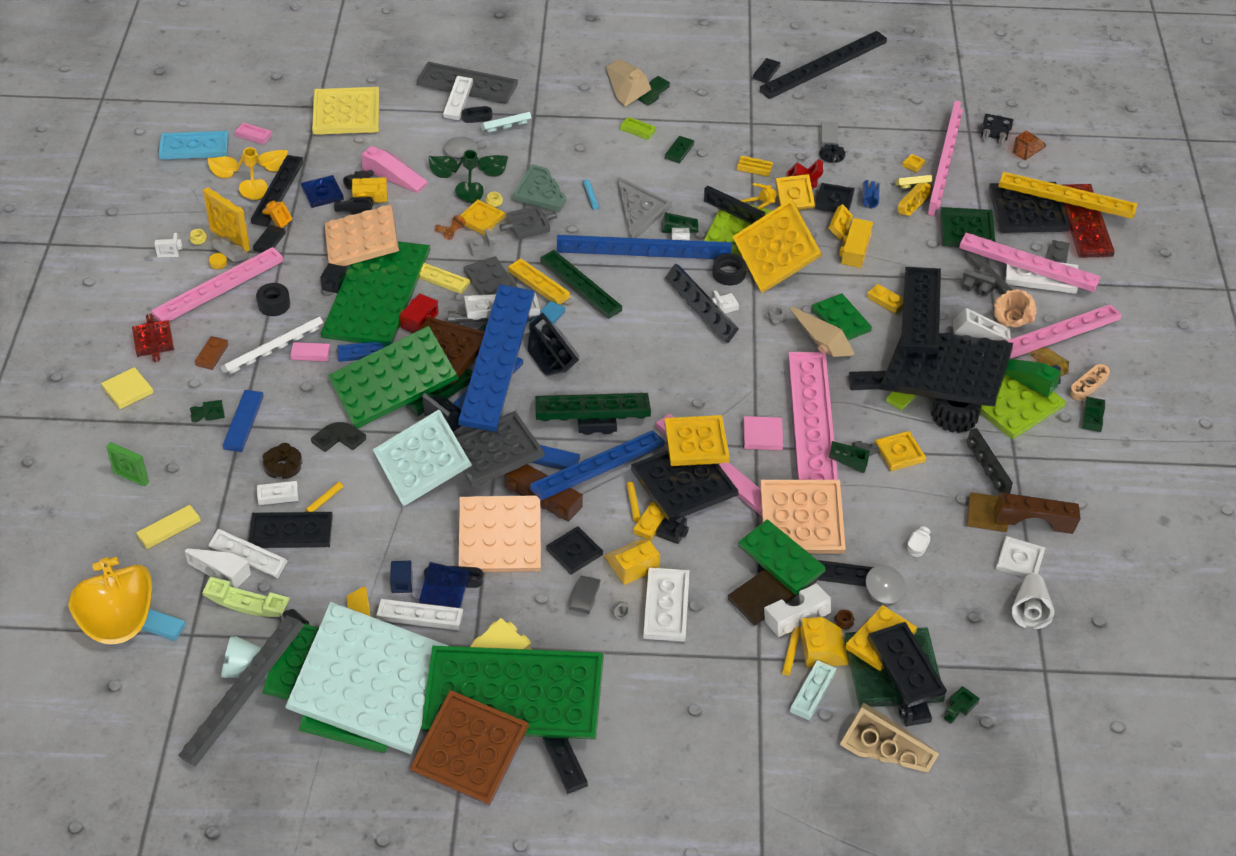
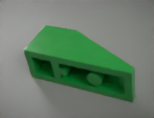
M1010 359L1005 375L1048 398L1058 387L1061 371L1046 363Z

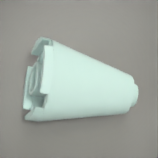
M231 635L221 677L239 678V675L250 664L261 647Z

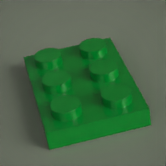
M842 293L812 304L811 310L816 316L842 329L847 340L871 332L872 326Z

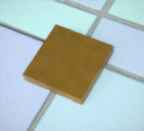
M970 492L967 526L1007 532L1008 524L995 523L994 506L999 496Z

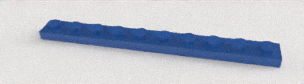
M557 235V252L716 259L722 254L732 253V242Z

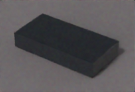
M269 225L253 245V250L262 253L272 247L275 248L286 234L285 229Z

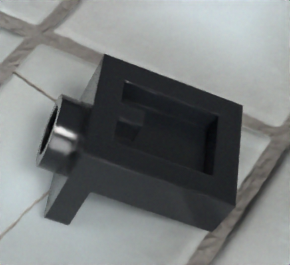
M683 517L680 523L677 521L668 523L666 518H664L657 530L656 536L679 544L682 537L685 538L689 531L687 518Z
M901 700V705L898 706V713L900 718L904 719L906 727L931 723L932 715L926 701L907 707L904 700Z

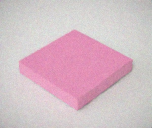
M744 416V449L783 450L782 418Z

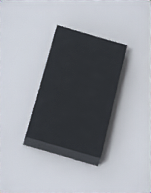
M333 512L252 513L248 542L261 548L330 547Z
M906 622L868 634V641L907 707L946 694L947 689Z

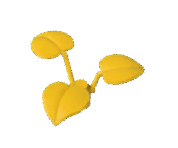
M247 147L243 150L239 163L232 157L222 156L217 158L208 157V165L215 176L230 178L234 172L239 170L242 162H244L247 167H250L251 180L242 181L239 185V192L247 199L260 200L263 198L268 186L263 179L254 180L253 167L258 161L261 167L265 166L266 170L277 172L288 155V150L269 151L259 156L255 148Z

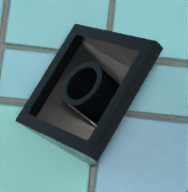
M428 393L423 394L425 416L440 410L453 432L461 427V425H458L462 409L446 397Z

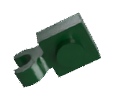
M222 400L203 402L201 407H190L192 422H198L203 417H205L206 421L225 418Z
M962 686L949 699L948 704L951 706L946 710L948 714L944 719L952 724L960 712L966 716L979 703L980 698Z

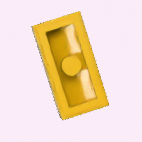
M366 586L346 596L349 609L370 616Z

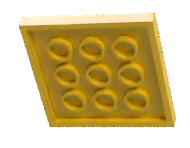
M792 199L733 236L762 293L823 256Z

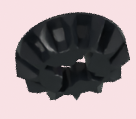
M832 143L831 145L825 144L819 151L820 158L829 163L842 161L846 154L844 147H839V144L833 145Z

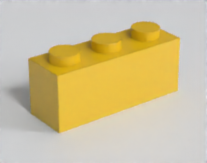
M853 218L852 223L848 224L846 230L848 235L844 236V247L841 246L839 256L842 257L841 264L862 268L874 222Z

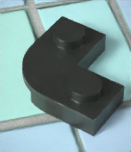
M345 422L331 423L311 437L312 444L324 452L328 451L338 442L354 450L366 440V434Z

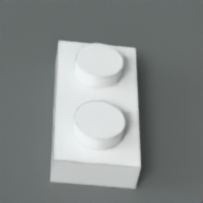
M297 481L257 485L258 505L299 501Z

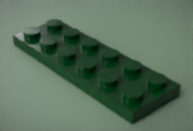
M648 393L535 396L536 420L541 421L557 419L562 421L569 419L587 420L591 418L605 420L607 418L626 419L627 417L643 419L651 417Z

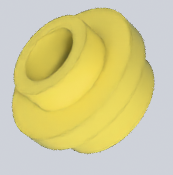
M490 192L486 197V204L493 207L500 206L503 203V198L498 192Z
M194 229L190 233L189 240L193 244L200 245L207 240V234L202 229Z

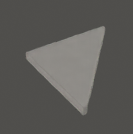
M618 177L630 238H637L672 207V202Z

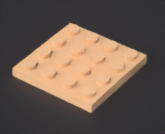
M392 205L366 210L362 213L348 215L344 218L330 220L325 223L328 260L331 264L346 266L399 251Z
M761 480L762 523L768 519L809 554H845L840 480Z
M537 496L460 497L459 566L477 567L482 572L541 571L540 499Z

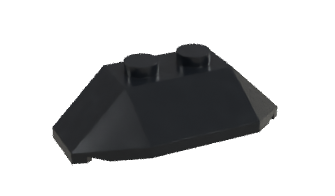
M543 312L529 324L528 352L546 376L565 373L579 361L580 355L564 334Z

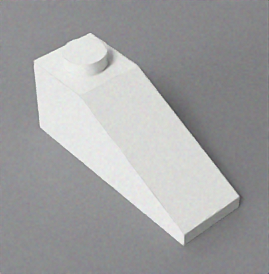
M965 308L953 320V330L956 335H969L975 338H988L996 341L1011 339L1009 328L968 308Z
M190 548L185 550L189 565L208 576L229 581L231 587L238 588L251 575L249 562L242 556L239 557L231 552Z

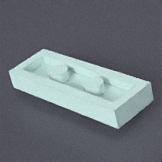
M530 112L485 122L480 126L482 131L487 130V133L497 131L498 127L507 129L511 128L512 124L518 123V126L527 124V121L532 117Z
M817 660L793 702L790 712L810 721L833 680L837 668Z

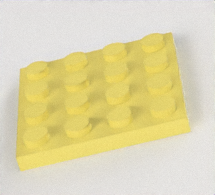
M379 87L314 89L313 135L379 132Z

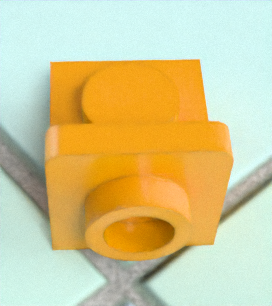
M271 201L262 211L263 214H270L275 225L283 228L293 219L284 202Z

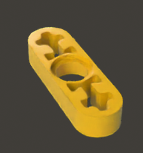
M918 183L899 202V214L910 216L930 196V184Z

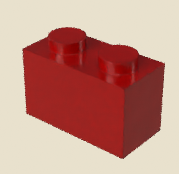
M419 293L415 299L411 300L407 308L401 311L399 316L401 328L415 333L429 317L435 318L439 314L438 300Z

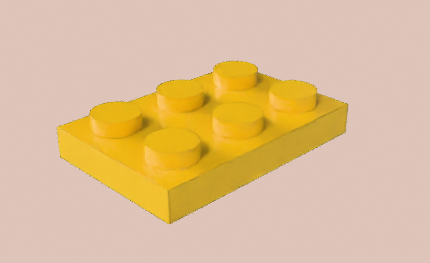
M882 605L846 643L845 649L881 671L884 666L868 641V634L906 622L914 635L917 631V626Z

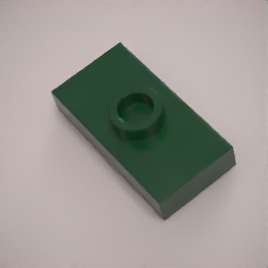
M679 136L666 152L665 159L681 163L694 146V140Z

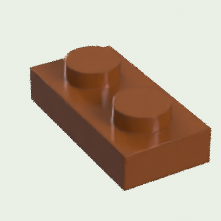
M211 336L195 359V365L213 370L229 346L228 340Z

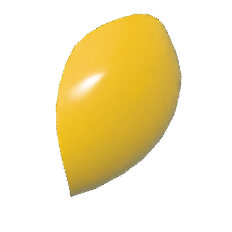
M118 556L113 558L105 557L100 559L99 562L92 563L94 571L102 569L104 573L84 579L78 583L72 590L68 602L69 610L83 632L93 640L104 644L123 643L133 638L142 629L148 617L152 600V581L149 570L142 565H130L114 569L113 566L120 564Z

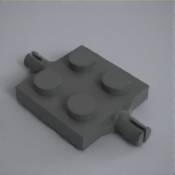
M539 205L506 213L509 223L501 224L499 228L501 232L511 229L517 239L550 232L548 220L557 219V214L555 211L546 214L540 209Z

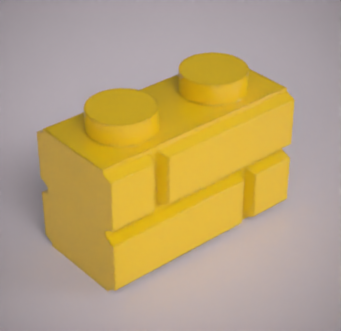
M387 177L352 179L353 197L370 196L373 198L374 203L388 202Z

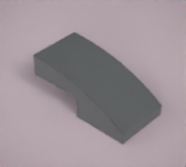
M581 575L569 610L590 614L595 602V596L600 588L601 580Z

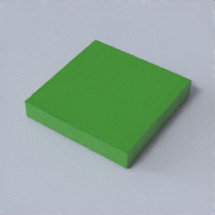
M112 442L106 446L114 474L142 486H146L149 483L142 455Z

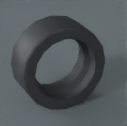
M722 254L714 260L712 275L720 284L728 286L737 285L745 279L746 262L741 256L736 254ZM730 266L737 268L738 271L730 273L722 271L720 268Z

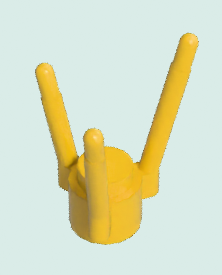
M753 183V186L763 188L759 196L740 200L745 203L761 200L765 203L756 208L762 209L771 203H775L777 193L774 188H771V185Z

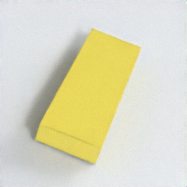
M424 263L422 272H420L419 279L462 294L470 285L469 279Z
M188 505L136 532L145 548L149 549L197 524L201 520L191 505Z

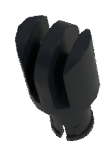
M370 196L351 197L349 201H335L334 210L335 212L350 211L352 214H358L371 210L374 200Z

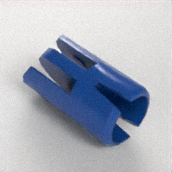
M865 180L863 182L862 203L866 208L869 203V207L872 209L879 204L880 184L877 183L875 187V182L871 181L868 187L869 180Z

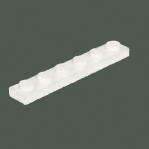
M321 317L314 318L221 365L220 368L223 373L229 371L232 374L240 370V365L245 363L247 366L254 363L257 356L261 355L263 358L272 353L271 349L275 347L281 349L288 345L287 341L291 339L293 341L299 340L304 337L303 333L307 331L312 333L318 330V325L322 324L323 321Z

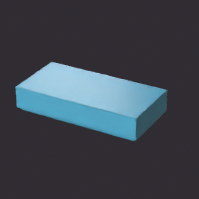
M149 609L148 617L141 630L176 641L185 628L186 623L184 620Z

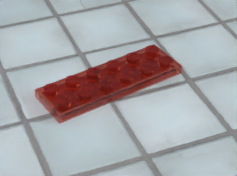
M1091 184L1062 185L1094 193ZM1063 202L1071 226L1070 232L1079 258L1113 257L1115 250L1101 211Z

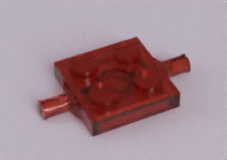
M147 314V323L132 326L137 357L152 354V360L156 362L157 357L159 362L161 360L159 353L174 350L169 320L154 321V316L150 314L149 319Z

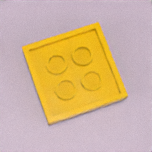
M208 187L202 190L210 231L219 237L230 238L233 243L241 246L243 250L248 252L250 246L243 209Z
M722 415L664 418L671 466L729 463L730 456Z

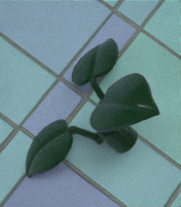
M467 150L464 152L463 157H461L459 164H457L454 158L449 156H429V167L437 177L449 178L452 176V172L456 173L463 163V166L469 170L468 183H459L455 188V193L460 200L466 203H474L482 198L484 189L478 182L471 183L472 170L477 165L479 170H484V173L488 176H500L505 171L508 156L491 155L479 159L475 151Z

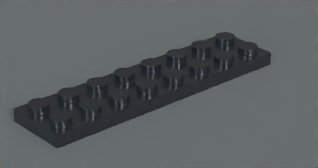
M905 267L901 352L925 353L929 355L939 353L941 268Z

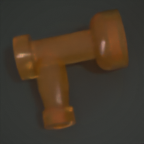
M455 215L452 218L451 227L437 224L435 231L442 232L446 239L451 240L456 230L463 228L466 221L462 216Z

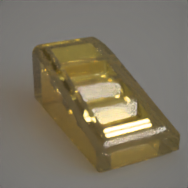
M1043 347L1031 352V356L1037 362L1046 363L1050 366L1058 365L1061 367V376L1068 374L1069 361L1049 348Z

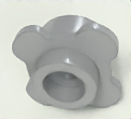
M776 306L766 313V318H769L773 324H779L782 320L787 319V315L784 314V310L781 307Z

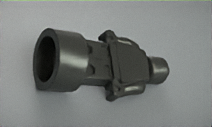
M363 170L355 171L354 175L345 176L343 183L347 189H352V179L370 178L374 175V172L372 170L367 172Z

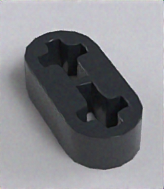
M488 106L470 107L462 110V120L465 123L490 121L493 117L492 108Z

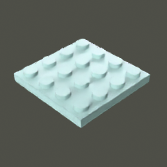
M437 410L373 449L403 506L472 466L440 410Z

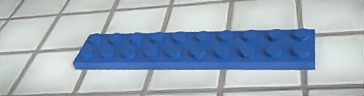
M499 284L458 425L497 432L535 291Z

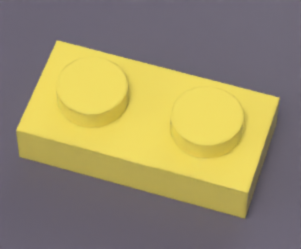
M932 175L895 179V186H901V189L911 188V185L929 183L932 182Z

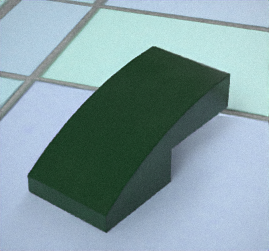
M660 76L655 77L649 82L651 90L637 100L649 106L659 99L660 93L670 88V82Z
M1086 396L1082 429L1102 431L1105 400Z

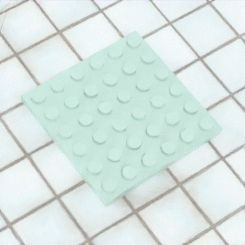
M330 602L285 708L411 754L422 726L432 646L448 645Z

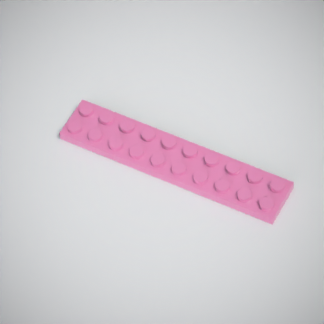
M789 352L788 360L798 480H838L836 460L829 458L831 443L834 441L826 354L822 352Z

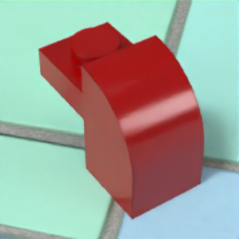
M817 159L808 169L797 162L787 171L786 177L809 174L811 187L814 189L817 187L818 179L824 172L823 162Z

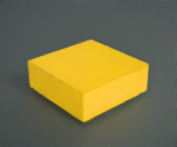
M911 154L903 161L902 167L917 173L925 165L926 160Z

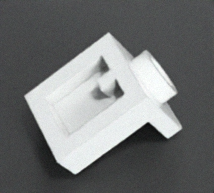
M672 228V240H690L689 228Z
M174 233L173 239L155 240L154 244L157 258L179 257V251L183 248L182 239H179L178 233Z
M717 290L713 291L711 299L724 313L739 310V304L732 293L720 296Z

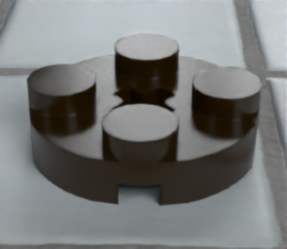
M281 443L262 455L264 471L272 478L276 479L277 476L282 477V479H288L298 474L301 470L302 455L298 449L290 446L289 443Z

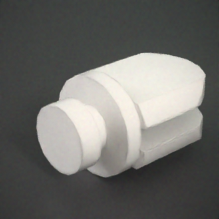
M921 526L919 530H915L911 534L906 546L907 552L911 556L921 557L926 551L931 539L929 536L931 531L927 527Z

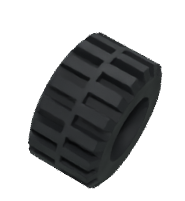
M934 398L931 416H933V421L937 422L936 425L942 426L944 430H951L950 432L958 431V433H962L965 430L967 432L978 423L982 405Z

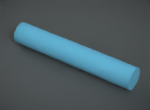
M586 179L583 181L592 208L597 210L599 204L590 181Z

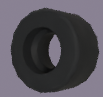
M268 283L257 290V304L262 314L279 316L290 308L289 292L283 284Z

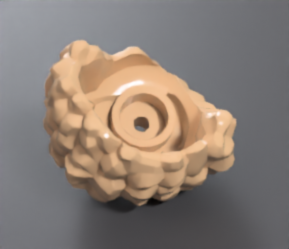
M1019 289L1008 290L1001 297L995 299L994 316L999 324L1005 327L1017 328L1034 322L1037 313L1036 303L1026 291Z

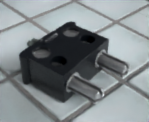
M985 114L981 134L983 136L982 140L984 141L985 139L987 141L988 137L999 139V144H1004V141L1008 139L1009 131L1012 130L1014 120L1002 117L1000 114Z

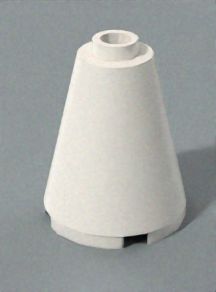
M1030 574L1024 578L1013 603L1012 617L1017 624L1024 628L1026 626L1033 627V629L1044 628L1052 622L1055 609L1043 577L1038 574Z

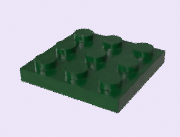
M941 207L940 219L943 246L960 247V243L966 233L996 242L992 210Z

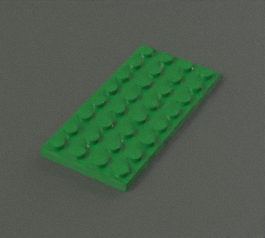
M398 241L399 251L351 264L320 332L321 338L357 343L376 342L382 343L383 346L392 344L401 325L400 313L409 305L420 278L422 267L430 253V245Z
M432 646L421 730L429 732L451 690L528 722L529 728L525 736L596 740L604 654L603 652Z

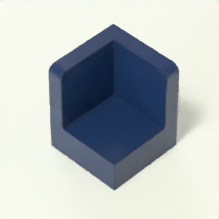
M411 560L391 561L390 584L392 593H412L413 570Z

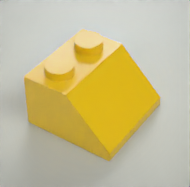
M639 539L604 554V558L624 585L648 575L649 567L660 568V553L650 540Z
M824 617L802 618L800 637L806 668L814 667L817 660L830 666L848 665L842 628Z

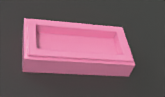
M243 122L236 129L235 136L264 145L272 136V131Z
M293 342L290 355L291 360L328 361L331 347L330 344Z

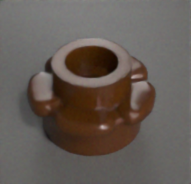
M840 610L834 617V622L842 629L851 628L854 625L855 618L849 610Z

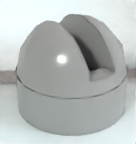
M616 602L612 607L613 614L618 619H625L630 614V608L625 602ZM619 607H621L623 611L622 613H619Z

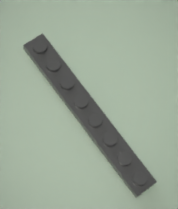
M286 616L280 622L275 632L266 640L264 646L253 657L250 664L239 675V678L225 693V696L218 705L213 708L211 714L199 726L190 741L185 744L183 750L178 755L182 760L196 767L304 627L300 620Z

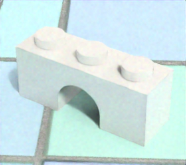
M817 583L799 591L800 605L790 606L783 600H779L764 607L765 623L778 637L790 633L794 628L801 626L802 618L824 617L831 613V597Z

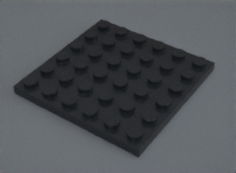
M939 333V353L929 355L925 353L901 352L900 337L881 383V390L995 407L1014 343L1005 340L996 341L988 338H975L969 335L960 336L953 335L952 333Z

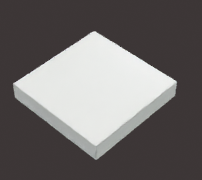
M1006 536L996 570L1022 578L1030 574H1038L1045 547Z

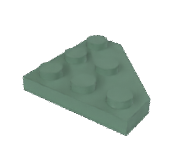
M533 164L512 194V199L534 206L539 205V207L560 212L566 203L565 194L560 191L559 185L551 177L548 168Z

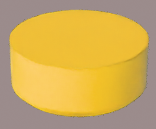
M222 253L211 255L209 257L210 267L217 270L226 267L227 257Z

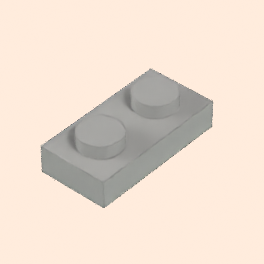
M221 237L213 239L211 246L233 262L248 259L249 253L243 250L241 246L233 243L230 238Z

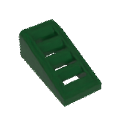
M665 212L661 223L663 233H672V228H689L690 233H698L699 230L698 219Z
M832 441L829 458L865 473L870 451Z

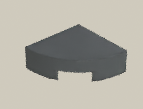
M862 441L852 443L854 447L869 450V456L879 452V447L874 443L868 444L862 443Z

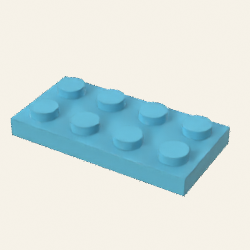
M228 131L161 133L159 158L170 160L227 156L229 133Z

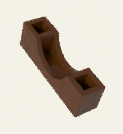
M1001 492L994 506L995 523L1016 525L1025 519L1040 518L1051 523L1053 530L1056 532L1073 534L1081 520L1079 504Z

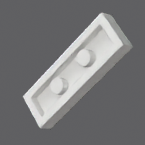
M456 77L443 113L444 118L460 120L462 110L465 107L473 85L472 78Z

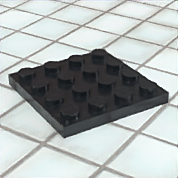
M999 183L989 184V192L1001 233L1063 232L1070 230L1071 226L1063 202L998 187Z
M667 450L631 464L632 472L668 523L738 496L739 490L718 463L671 466Z

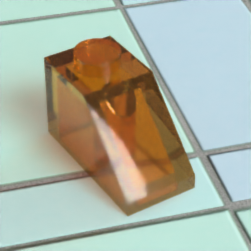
M1025 131L1015 138L1012 153L1023 160H1027L1044 149L1047 144L1032 133Z

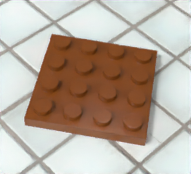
M450 690L410 767V771L490 806L529 728V723Z

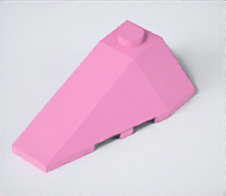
M371 145L361 154L363 170L366 172L372 170L374 175L387 177L388 181L416 193L420 192L427 185V181L398 156Z

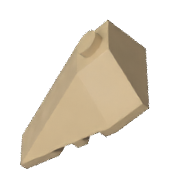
M620 59L606 67L616 98L625 107L651 90L646 75L637 67Z
M793 306L790 308L797 322L815 342L820 352L833 357L853 356L854 351L842 329Z
M864 702L840 742L841 746L860 757H869L881 762H890L924 772H929L939 755V752Z

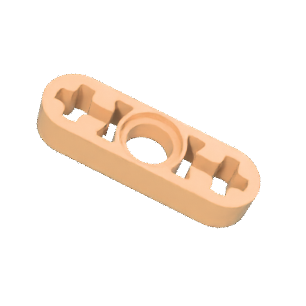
M1103 364L1095 365L1072 384L1069 392L1070 397L1076 401L1086 399V396L1088 397L1108 380L1110 374L1109 367ZM1090 380L1094 384H1087L1085 381Z

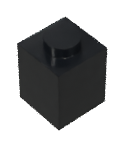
M328 263L320 277L322 290L338 294L346 276L344 266Z

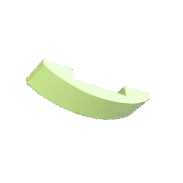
M211 576L202 592L205 597L224 607L262 617H281L290 601L289 597L271 592L268 596L234 588L231 587L229 581Z

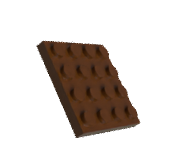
M429 317L417 331L427 326L430 327L459 378L478 356L485 332Z

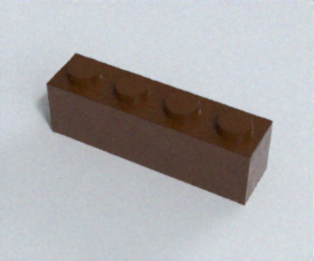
M526 464L519 469L505 474V487L521 496H536L530 490V484L548 475ZM568 488L544 500H540V507L555 514L558 518L569 522L583 507V494Z

